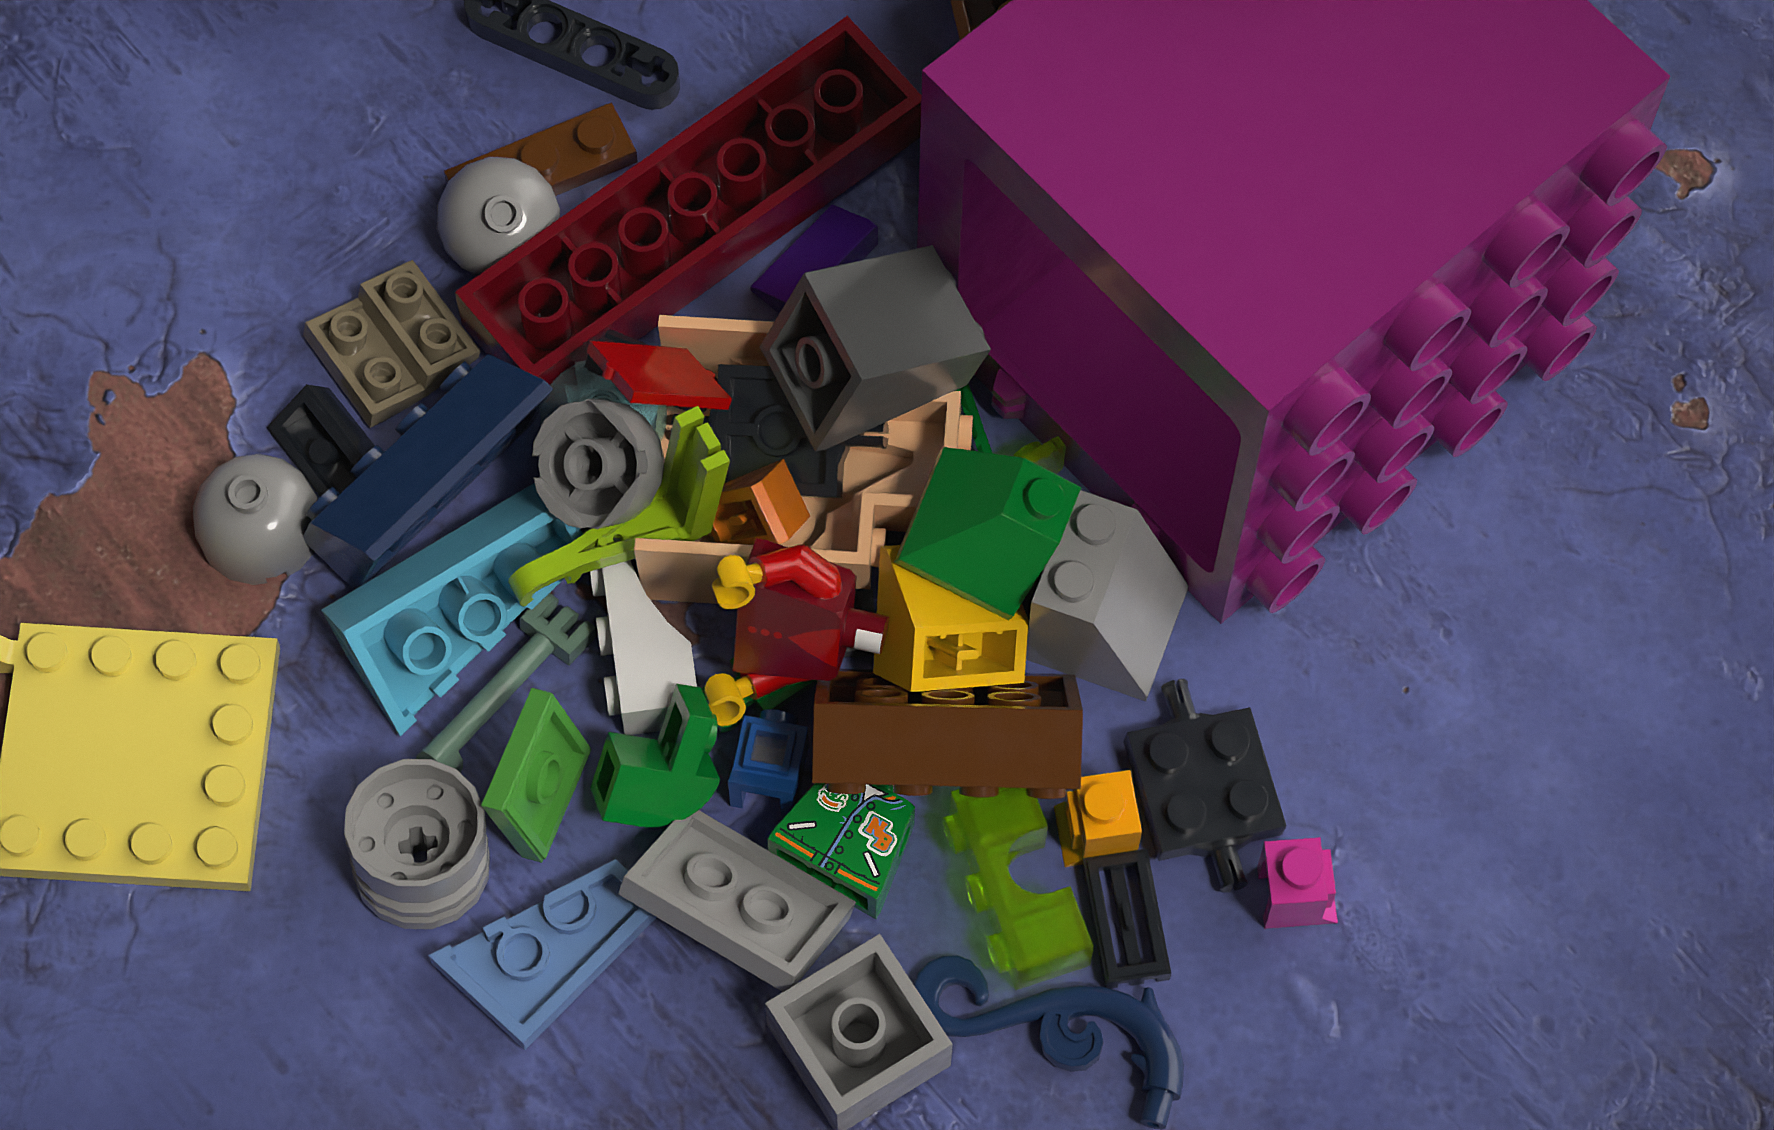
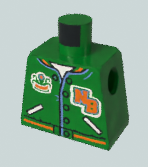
M815 783L768 837V851L856 902L854 906L856 909L877 919L911 836L915 823V806L910 801L894 793L893 785L866 784V791L863 793L837 794L828 792L826 790V783Z

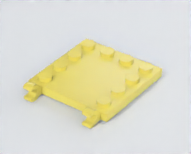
M32 623L20 624L18 641L0 635V673L13 674L0 758V876L251 891L280 655L278 639Z

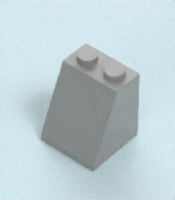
M1080 490L1060 544L1046 564L1031 602L1026 660L1066 674L1075 675L1077 678L1147 701L1189 585L1137 509Z

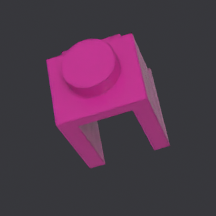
M1321 838L1264 841L1257 865L1258 878H1268L1269 899L1263 915L1264 928L1338 923L1331 850H1322Z

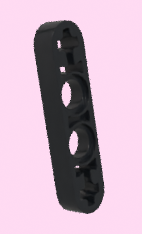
M464 0L469 28L475 35L486 41L641 108L649 110L662 109L670 105L678 96L680 90L678 63L673 55L664 49L550 0ZM495 2L502 3L503 13L493 11L489 17L482 15L481 6L491 8ZM512 19L517 21L516 30H513ZM549 21L560 26L562 29L561 35L551 43H538L529 36L531 28L540 22ZM602 44L609 46L616 53L615 58L605 66H591L582 59L583 53L593 45ZM629 57L632 58L633 69L626 66ZM655 71L662 72L663 82L655 80L651 83L650 87L643 86L642 76L651 77Z

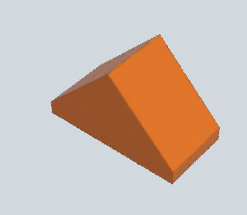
M784 459L724 483L711 531L716 543L754 545L756 538H761L781 545L788 541L811 517Z

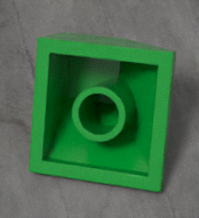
M943 447L937 455L894 563L1009 620L1015 615L1060 544L1082 487L1026 458Z

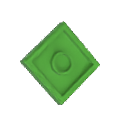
M531 688L481 806L522 858L542 863L548 855L590 755L591 747L551 692Z

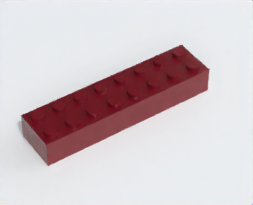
M847 15L458 289L455 295L461 324L486 354H490L545 380L553 388L552 393L542 407L543 409L564 394L567 386L578 384L575 362L586 361L588 356L587 348L590 341H598L602 336L605 337L609 329L639 340L658 326L659 315H674L919 139L921 133L922 95Z

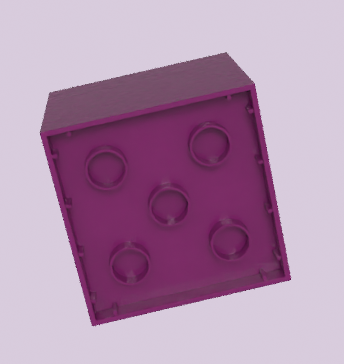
M1012 0L922 70L917 248L933 245L943 265L952 274L956 288L972 317L984 332L986 342L991 350L974 375L992 392L991 406L1004 419H1019L1093 495L1137 509L1189 585L1188 591L1220 624L1253 596L1270 613H1274L1288 605L1302 593L1324 566L1325 557L1313 545L1345 518L1362 534H1368L1378 528L1403 505L1417 485V479L1405 468L1436 441L1453 457H1458L1470 450L1495 426L1508 406V402L1496 392L1498 388L1525 365L1543 381L1552 379L1563 371L1591 341L1597 326L1585 314L1609 290L1619 273V270L1606 256L1625 239L1642 214V209L1628 196L1652 173L1667 149V145L1651 131V127L1670 75L1588 0Z

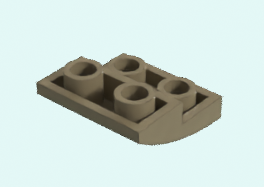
M413 260L361 283L358 298L305 322L303 337L369 428L422 400L437 390L459 365L465 361L469 365L479 358L480 354L479 348Z

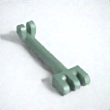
M549 593L532 610L528 609L520 617V630L531 638L460 713L416 755V759H432L455 768L461 773L463 759L459 750L551 653L570 666L594 640L598 633L597 627L589 621H585L569 637L567 632L574 626L579 614L569 606H566L550 622L546 620L559 603V599Z

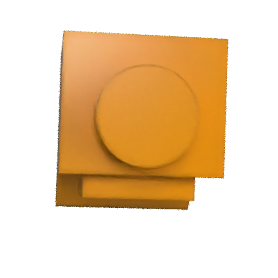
M1130 770L1081 777V789H1073V791L1066 792L1065 801L1054 806L1064 867L1082 865L1083 858L1139 849L1142 829Z

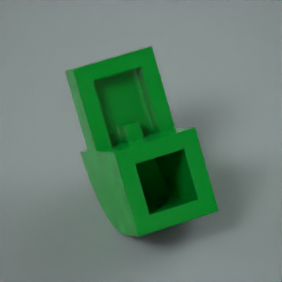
M676 683L658 740L608 732L590 787L602 821L639 827L667 826L674 820H684L690 817L712 797L720 782L718 773L709 755L716 741L718 723L715 714H712L701 687Z

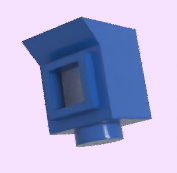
M774 709L761 711L759 718L744 715L733 769L728 780L731 807L743 809L746 792L780 798L781 816H786L797 804L809 747L808 727L797 725V717L788 712Z

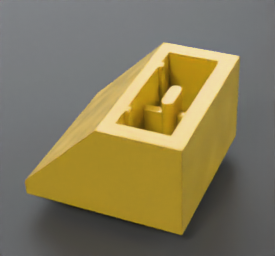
M901 545L880 546L877 613L889 616V626L882 653H874V674L910 692L1024 683L1029 619L1023 603L1015 615L1007 620L894 563Z

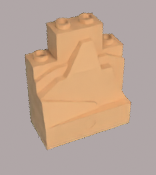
M659 315L658 330L661 346L687 348L701 365L708 370L718 373V364L769 366L760 349V345L774 322ZM961 391L950 392L887 421L889 434L864 433V436H883L889 438L887 448L850 447L844 462L842 498L802 497L811 517L788 541L781 545L785 547L806 545L827 561L851 569L857 576L856 589H870L872 567H879L880 546H886L887 531H907L939 451L943 447L971 450L973 415H961ZM657 405L654 431L660 438L665 458L673 426L671 424L672 417L675 413L681 414L685 411L674 406ZM707 409L703 415L710 416L711 409ZM711 533L695 541L635 538L634 552L640 583L650 600L718 604L712 583L717 578H720L717 572L719 562L726 556L737 555L747 563L753 545L716 543Z

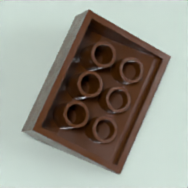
M840 669L837 677L830 681L817 680L814 700L812 783H826V790L837 794L863 793L866 791V784L893 785L894 793L907 796L929 795L933 793V786H959V793L969 797H994L999 795L1000 787L1026 788V795L1032 798H1063L1066 796V789H1081L1083 707L1076 676L1070 674L1025 673L1024 683L910 692L874 674L873 670Z

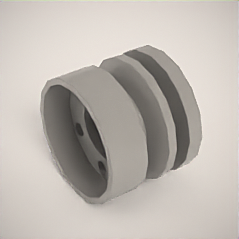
M402 759L375 770L357 786L348 803L345 813L344 835L350 856L353 878L362 901L381 920L404 929H434L458 920L478 902L489 880L490 851L486 835L485 812L475 787L457 769L432 759ZM426 851L427 861L414 863L413 853Z

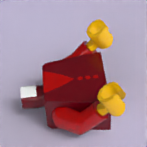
M756 538L747 563L737 555L726 556L719 562L717 572L720 578L713 581L712 588L717 602L722 608H738L733 671L740 672L741 678L735 681L730 675L721 673L711 676L706 682L704 691L709 701L708 705L711 712L717 717L718 726L732 725L743 717L746 710L743 698L747 696L757 700L787 685L808 680L830 681L836 678L847 647L876 654L882 653L888 632L889 616L854 608L857 576L851 569L827 561L806 545L785 547L761 538Z

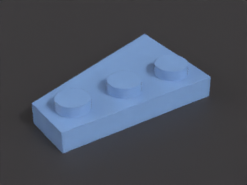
M615 859L545 895L544 901L509 919H506L504 916L482 927V933L454 947H451L449 944L428 956L432 965L526 1050L657 917L618 894L623 878L628 870Z

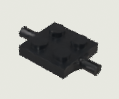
M718 364V383L732 400L728 410L711 409L710 416H704L703 424L709 423L721 444V451L724 450L730 459L724 483L784 459L801 497L842 498L844 462L850 447L887 448L889 438L883 436H864V433L889 434L888 423L885 422L828 449L815 452L770 366ZM675 413V414L673 415L672 421H671V424H672V425H673L675 416H677V415H679V414Z
M1178 679L1175 685V681L1172 680L1161 686L1171 719L1160 726L1127 732L1123 741L1158 861L1185 855L1212 857L1220 882L1221 892H1230L1232 888L1234 891H1237L1248 885L1238 850L1251 841L1280 836L1287 827L1251 707L1214 715L1198 714L1195 712L1188 688V681L1186 679Z

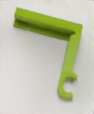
M699 406L685 411L674 418L664 462L663 480L651 504L632 520L601 529L591 528L573 542L539 557L515 571L510 576L508 583L521 606H527L534 600L532 595L536 591L562 578L566 580L567 584L575 583L582 573L635 559V538L695 541L711 533L730 459L724 450L721 451V444L709 423L703 424L704 415ZM620 538L622 541L614 542L613 539Z

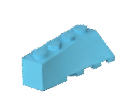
M535 483L321 610L350 663L399 736L405 733L417 721L414 715L436 694L441 698L460 680L456 675L484 648L489 652L506 636L503 630L526 608L532 610L564 580L562 578L536 591L532 595L534 600L527 606L520 605L508 583L510 576L525 564L557 550L583 535L580 528L568 526L549 512L537 493Z

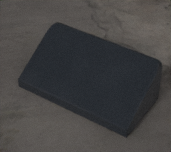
M306 384L267 426L269 432L320 497L332 487L341 494L357 478L351 473L352 468L375 446L328 387Z

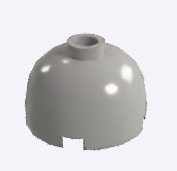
M487 157L467 164L448 181L437 204L436 229L444 251L462 269L474 276H478L560 218V207L552 186L536 168L515 158Z
M594 398L561 405L544 420L533 443L532 456H539L538 467L541 476L534 478L537 493L549 512L568 526L601 529L632 520L651 504L663 480L665 458L660 438L642 414L624 403Z
M264 454L238 456L216 467L200 485L193 505L195 538L210 566L229 580L258 585L267 583L266 578L277 577L286 572L288 577L299 571L315 553L305 542L303 536L312 521L306 515V512L318 498L301 471L284 459Z

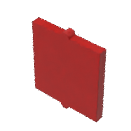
M602 341L589 342L587 353L602 369V377L611 380L630 403L729 409L732 398L714 379L715 373L706 370L687 348Z

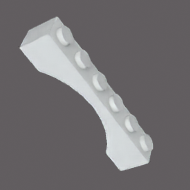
M586 361L575 362L578 385L566 387L568 403L594 398L624 403L642 414L654 429L657 405L630 403L611 380L588 371L584 367ZM584 528L585 533L589 531L591 528ZM620 538L613 539L614 542L622 541ZM631 560L590 571L593 597L606 595L608 616L596 618L601 656L614 654L616 676L604 677L609 716L622 714L625 735L661 731L676 683L697 687L691 642L666 621L648 598L631 564Z

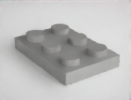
M700 810L684 820H674L627 872L618 893L620 896L782 992L796 985L849 921L856 904L852 899Z

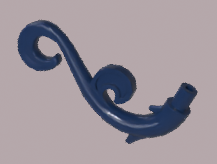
M959 955L941 956L929 961L916 976L913 985L948 1037L984 1035L1043 1019L1040 1026L1039 1043L1044 1057L1056 1067L1069 1072L1084 1071L1095 1064L1100 1058L1104 1044L1101 1030L1095 1021H1089L1086 1029L1080 1034L1070 1032L1068 1027L1070 1020L1083 1016H1095L1111 1021L1125 1029L1136 1040L1143 1054L1134 1053L1131 1056L1132 1061L1144 1074L1141 1089L1147 1094L1140 1123L1153 1129L1162 1130L1166 1128L1172 1102L1181 1098L1184 1063L1180 1045L1158 1007L1152 988H1144L1141 1001L1127 993L1106 987L1076 985L1052 988L984 1014L961 1019L945 1013L939 1006V998L943 990L948 986L960 985L966 987L974 995L976 1006L982 1007L988 1002V983L982 971L971 960Z

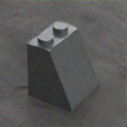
M933 245L804 273L760 345L761 351L815 452L828 449L966 386L991 350L986 342L981 326L972 317L956 288L952 274L943 265Z

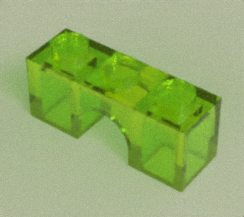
M999 787V795L994 797H969L961 795L959 789L951 791L950 815L942 817L944 830L953 853L964 852L972 872V874L964 876L967 893L976 914L984 911L987 912L994 934L986 936V940L998 974L1008 971L1016 991L1090 966L1093 944L1071 886L1045 894L1032 893L1018 886L1008 870L1018 857L1045 847L1048 825L1038 799L1027 796L1026 788Z

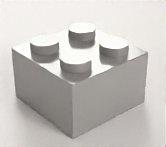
M880 934L765 1003L768 1028L834 1130H848L951 1066L952 1042Z

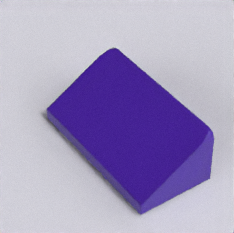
M832 204L750 286L751 291L780 313L804 273L862 261L878 245V226L867 218Z

